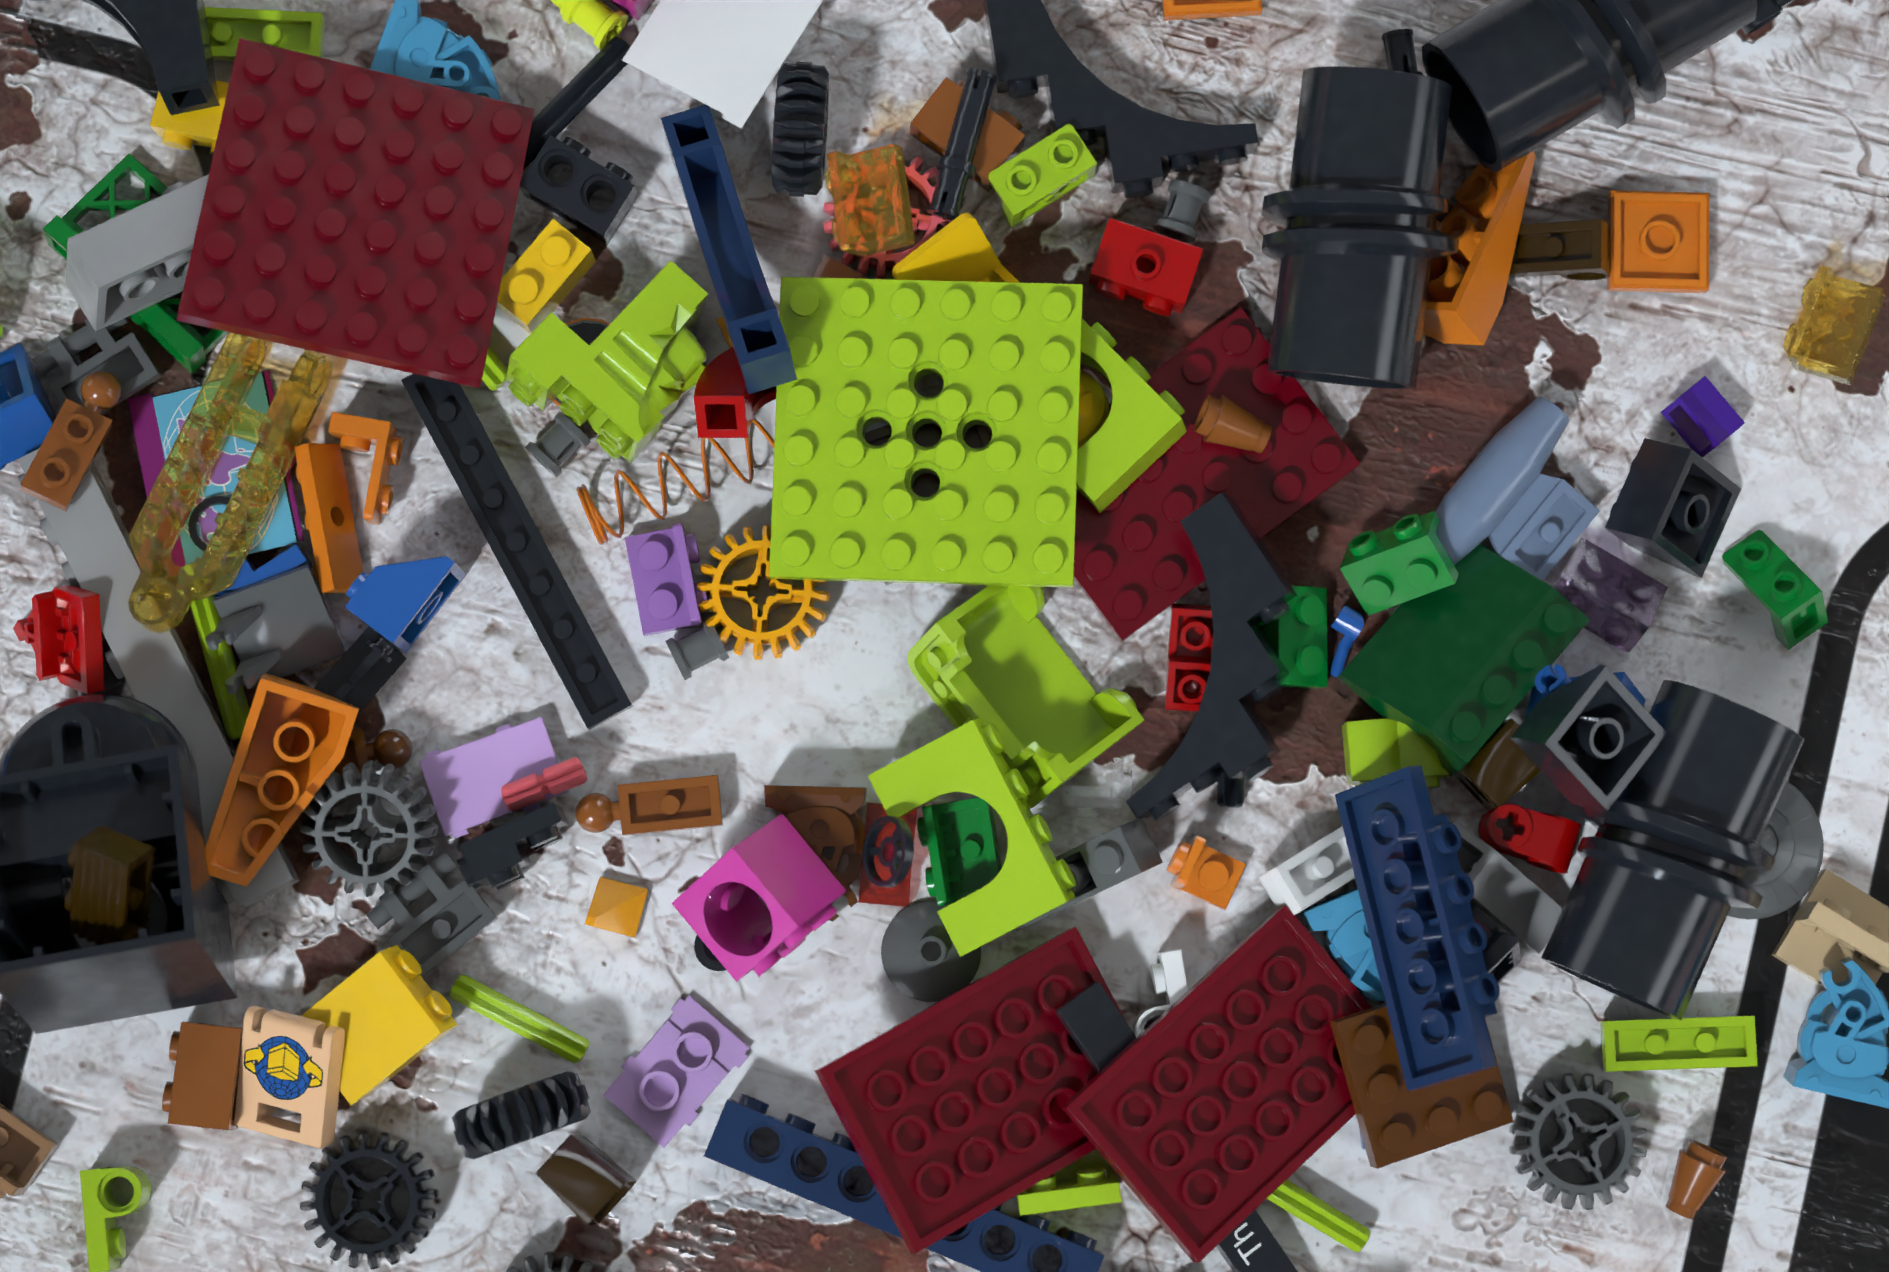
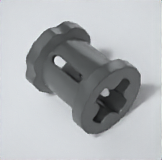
M1171 180L1168 186L1170 195L1162 218L1155 220L1153 228L1166 237L1181 242L1193 243L1197 237V232L1194 228L1203 204L1208 203L1211 194L1202 187L1189 182Z
M560 411L554 416L556 422L536 443L529 442L525 446L526 450L556 478L562 473L561 466L580 446L587 447L591 442L583 431Z
M706 621L703 622V628L677 641L673 638L665 641L684 680L692 677V671L718 658L722 661L730 658L715 627H707Z

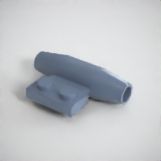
M1537 397L1490 439L1445 494L1435 513L1440 520L1436 535L1454 566L1489 536L1496 554L1544 581L1600 512L1598 508L1564 479L1540 474L1569 423L1567 415L1546 398Z

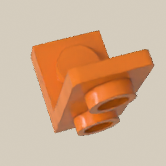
M331 412L328 432L335 439L341 440L340 447L353 451L369 452L370 445L376 446L363 519L369 524L379 525L381 515H388L391 510L394 487L393 485H387L391 465L398 466L400 462L403 438L396 436L397 428L390 421Z
M1195 836L1189 843L1182 841L1181 844L1177 845L1166 871L1174 874L1170 886L1222 910H1226L1246 864L1204 845L1207 839L1201 836Z

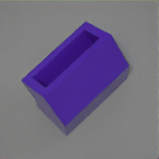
M1706 376L1661 411V414L1687 445L1702 458L1745 424Z

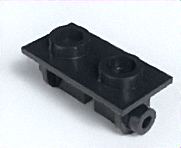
M368 626L314 689L358 707L359 714L407 658L373 628Z

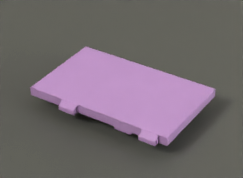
M542 717L511 727L510 723L495 728L497 732L495 734L440 753L439 749L425 754L426 759L419 761L445 837L453 834L454 839L469 834L467 829L516 812L510 811L506 807L501 795L502 786L533 773L539 776L543 774V769L558 764ZM566 790L554 796L548 793L545 795L546 799L522 809H524L525 813L540 808L538 803L568 793L569 791Z
M690 995L685 1001L680 998L671 1008L674 1012L673 1015L635 1058L630 1056L621 1066L624 1069L623 1073L604 1093V1096L663 1148H665L685 1123L688 1126L693 1123L699 1116L696 1110L734 1066L741 1067L748 1058L745 1053L750 1049L749 1046Z

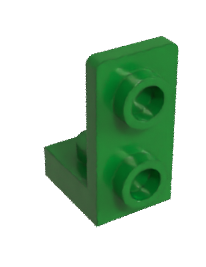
M1762 530L1755 531L1722 555L1724 565L1770 611L1776 638L1787 650H1790L1828 623L1822 590Z

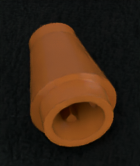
M1208 395L1199 410L1194 425V432L1203 435V441L1249 451L1253 450L1258 453H1262L1265 449L1272 431L1271 425L1264 423L1261 419L1224 395H1221L1219 399Z
M1689 1140L1686 1149L1679 1150L1668 1195L1669 1199L1665 1207L1683 1217L1694 1219L1696 1212L1700 1210L1727 1170L1723 1166L1727 1156L1703 1143Z

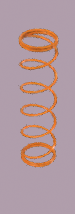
M753 418L752 422L774 448L773 438L761 423ZM749 437L744 438L749 480L740 472L720 444L714 438H707L721 453L737 476L744 483L751 484L754 478V469ZM706 438L701 439V457L706 498L698 492L673 458L664 452H660L657 465L663 504L662 516L651 506L631 478L625 472L617 469L614 475V485L619 514V534L608 525L598 512L586 485L577 486L578 496L598 543L603 546L604 543L609 541L604 527L617 538H621L624 532L619 474L628 482L648 510L656 518L665 520L667 515V497L662 468L663 456L671 463L696 497L701 501L708 502L711 496L705 449Z

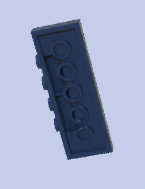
M1407 766L1335 794L1407 1091L1423 1089L1496 1067L1485 1017L1497 1014L1495 1001L1499 997V985L1496 978L1486 970L1482 951L1486 947L1487 937L1482 926L1474 922L1469 902L1474 896V885L1470 877L1461 871L1457 851L1462 844L1461 834L1458 828L1449 822L1447 814L1434 815L1422 766Z

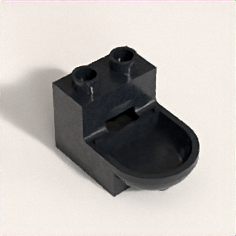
M93 694L78 696L56 703L25 723L8 743L0 758V993L36 1034L238 998L229 908L227 901L210 877L207 868L198 776L192 753L178 729L167 717L148 704L136 699L117 695ZM99 825H102L156 849L153 854L155 859L152 863L154 869L151 872L154 876L151 882L159 890L166 904L169 920L168 933L152 936L147 928L138 929V939L81 948L74 934L69 933L70 911L65 908L66 896L63 886V878L73 876V867L68 864V856L75 841L84 837Z

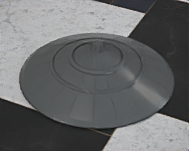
M1787 781L1759 842V845L1775 858L1771 871L1748 869L1744 880L1763 896L1758 909L1731 907L1727 916L1739 919H1762L1780 914L1794 906L1807 894L1819 874L1823 859L1824 842L1818 816L1808 799Z

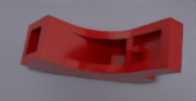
M733 347L712 360L703 370L696 384L694 404L698 438H748L751 423L756 412L765 404L776 399L777 386L748 394Z

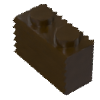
M102 825L76 840L68 856V864L73 867L72 886L65 898V908L70 911L69 933L77 934L78 938H86L87 942H95L96 946L138 939V929L147 928L148 930L149 927L146 925L150 920L147 916L150 912L148 907L151 903L149 898L152 894L150 889L153 885L151 880L154 876L151 872L154 869L152 863L155 859L153 854L156 849Z

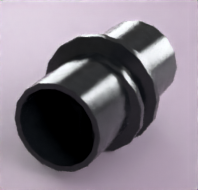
M1498 0L1422 46V61L1427 77L1442 80L1452 86L1448 121L1469 152L1485 168L1496 173L1596 113L1616 129L1634 120L1635 108L1632 93L1646 104L1655 103L1666 97V78L1664 73L1756 19L1757 2L1756 0Z
M1327 66L1303 70L1289 190L1264 196L1261 211L1263 217L1284 227V230L1263 235L1262 242L1263 255L1280 262L1267 373L1300 380L1382 389L1416 388L1431 259L1458 253L1459 245L1458 239L1435 229L1437 215L1447 213L1449 207V199L1440 196L1439 191L1452 90L1450 84L1423 75L1366 67Z
M1663 680L1649 713L1667 732V735L1608 811L1580 806L1579 813L1597 829L1595 836L1583 837L1577 848L1584 862L1541 959L1624 999L1681 1021L1730 908L1758 909L1763 896L1746 882L1744 877L1748 869L1771 871L1775 858L1759 845V842L1802 747L1804 738L1781 723L1722 696L1677 681Z

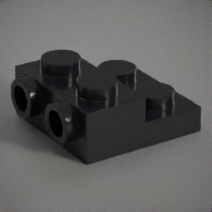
M550 803L459 844L464 856L457 859V863L468 887L473 886L476 889L483 885H491L492 888L496 887L497 890H500L523 880L525 876L522 870L532 866L525 847L529 845L535 851L546 848L562 840L563 837L560 831L570 827L563 809L555 803Z

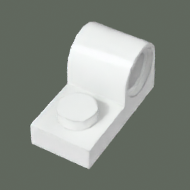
M1343 826L1258 877L1276 908L1286 905L1295 915L1355 878Z
M1181 949L1157 953L1159 963L1151 965L1152 979L1156 995L1165 993L1166 1004L1149 1007L1136 1016L1133 1023V1033L1136 1037L1144 1031V1026L1150 1018L1161 1016L1188 991Z

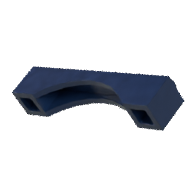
M705 104L662 117L661 121L669 151L748 394L797 380L790 348L743 215L710 107Z

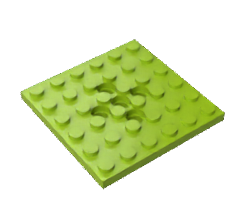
M781 277L779 318L790 348L797 380L778 385L776 389L769 577L771 579L1073 588L1083 284ZM925 375H938L944 381L943 389L934 397H924L916 391L918 381ZM877 422L888 424L892 429L890 439L885 444L874 446L865 441V433L870 425ZM931 423L940 427L942 430L941 439L934 446L923 447L915 442V433L922 425ZM983 425L991 430L992 438L988 445L976 449L971 448L965 443V433L972 426ZM924 473L934 474L940 479L938 491L930 497H921L913 492L915 479Z

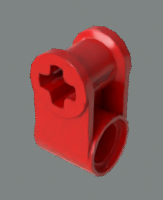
M1505 804L1498 808L1490 809L1482 815L1478 823V834L1481 840L1499 853L1524 860V862L1541 869L1567 874L1581 824L1561 816L1537 812L1514 804ZM1508 818L1507 826L1514 829V835L1502 839L1503 830L1496 827V822Z

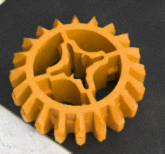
M764 525L762 540L755 541L753 531L748 526L743 528V535L746 540L744 544L738 546L732 534L724 537L727 546L731 550L728 554L725 555L717 547L710 549V555L719 562L716 568L709 564L700 565V572L712 578L711 583H696L698 590L706 591V594L711 597V599L704 600L698 604L699 612L708 613L714 611L715 615L707 619L705 623L707 627L714 626L715 629L721 625L724 627V630L719 634L723 645L728 644L733 636L737 638L734 646L735 655L742 656L749 643L754 644L753 657L755 660H762L764 655L763 645H771L774 658L779 659L783 656L779 644L782 641L788 640L790 647L795 652L801 649L800 642L795 636L799 630L806 637L814 638L816 631L811 625L806 623L809 618L820 622L825 621L826 613L813 606L814 602L827 603L830 601L829 592L815 590V586L823 585L829 580H803L804 588L792 587L791 584L781 583L776 579H771L769 577L771 526ZM758 554L756 568L751 577L746 580H733V583L724 582L729 571L739 561ZM766 569L765 576L767 581L770 582V590L777 588L778 593H776V596L767 597L766 604H763L762 617H760V608L756 604L757 599L755 596L749 598L748 592L759 588L760 581L763 579V570ZM722 598H733L734 601L747 603L752 608V631L740 627L729 618L724 611ZM802 603L800 610L788 624L777 630L767 632L770 615L775 608L780 605Z

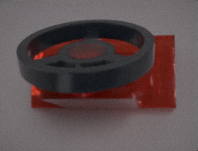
M867 802L858 903L909 907L917 810L900 818L888 816L883 805L880 803Z

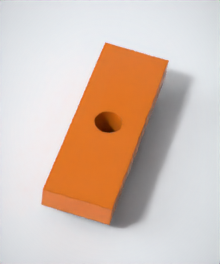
M305 443L294 448L297 460L296 477L302 488L306 510L305 525L310 533L315 559L314 574L319 582L321 593H347L353 581L364 571L340 444Z

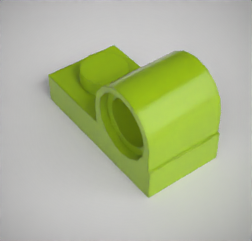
M133 1166L81 1170L80 1181L89 1272H106L120 1268V1258H125L126 1238L123 1228H116V1217L138 1212L147 1205L152 1193L150 1179L143 1170ZM119 1177L128 1179L134 1188L133 1198L127 1205L118 1203L112 1194L113 1184Z

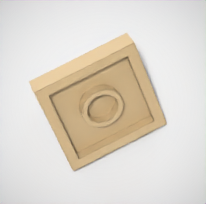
M1823 869L1820 871L1771 955L1821 986L1823 985L1819 977V970L1825 967L1831 970L1833 982L1841 983L1847 979L1848 969L1842 964L1841 960L1849 957L1865 971L1876 985L1882 973H1889V907L1829 870Z

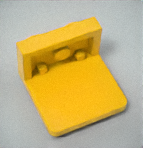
M969 213L959 215L898 262L892 270V276L895 280L1020 283L1000 263L978 222Z

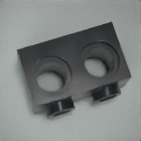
M550 135L520 182V189L523 195L605 245H608L638 197L635 185L630 183L633 176L612 162H608L603 167L588 158L591 151L570 137L566 136L562 142ZM557 164L570 165L574 169L572 177L562 184L552 183L548 180V173L552 167ZM609 189L616 194L615 201L608 208L596 209L589 204L590 198L595 191Z

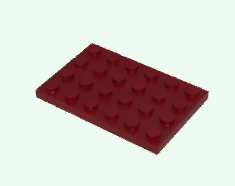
M1241 307L1149 374L1151 378L1146 383L1158 395L1166 390L1185 410V413L1180 417L1183 419L1187 432L1101 513L1077 490L1074 580L1121 642L1206 580L1199 556L1180 522L1185 517L1222 492L1232 496L1261 540L1360 466L1359 461L1295 378L1267 373L1270 344ZM1208 395L1218 399L1221 395H1224L1261 419L1264 423L1272 426L1270 438L1262 453L1203 441V435L1194 432L1197 415ZM1112 402L1109 404V413L1111 410Z
M1282 905L1275 909L1061 1108L1192 1262L1199 1263L1355 1115L1330 1021L1372 1006L1297 917L1293 915L1291 910L1286 905Z
M1076 926L1069 928L815 1070L821 1085L911 1254L922 1251L1096 1149L1061 1107L1093 1079L1097 1073L1054 1011L1091 983L1098 981L1123 1018L1124 1016Z

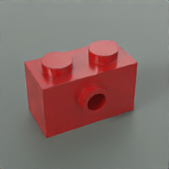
M1109 218L1088 283L1097 286V293L1114 300L1122 301L1126 295L1144 301L1143 308L1159 315L1171 316L1172 311L1182 314L1203 249Z

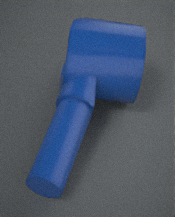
M1348 606L1342 607L1331 625L1333 629L1344 635L1338 644L1329 675L1338 677L1343 671L1350 648H1352L1353 642L1364 626L1362 615Z

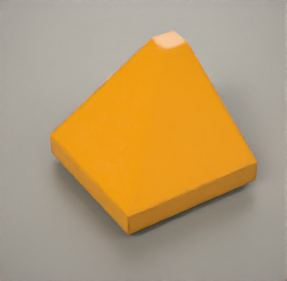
M599 877L585 925L636 938L649 889Z

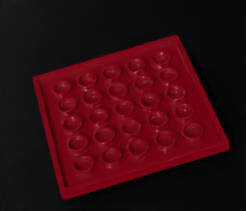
M239 38L177 321L479 388L483 378L535 109Z

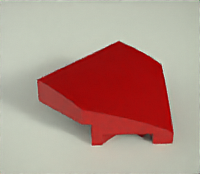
M70 585L54 587L52 591L34 595L31 599L32 611L27 618L18 620L13 630L19 642L25 640V643L31 644L35 652L36 675L39 681L57 677L61 684L85 694L105 690L99 594Z

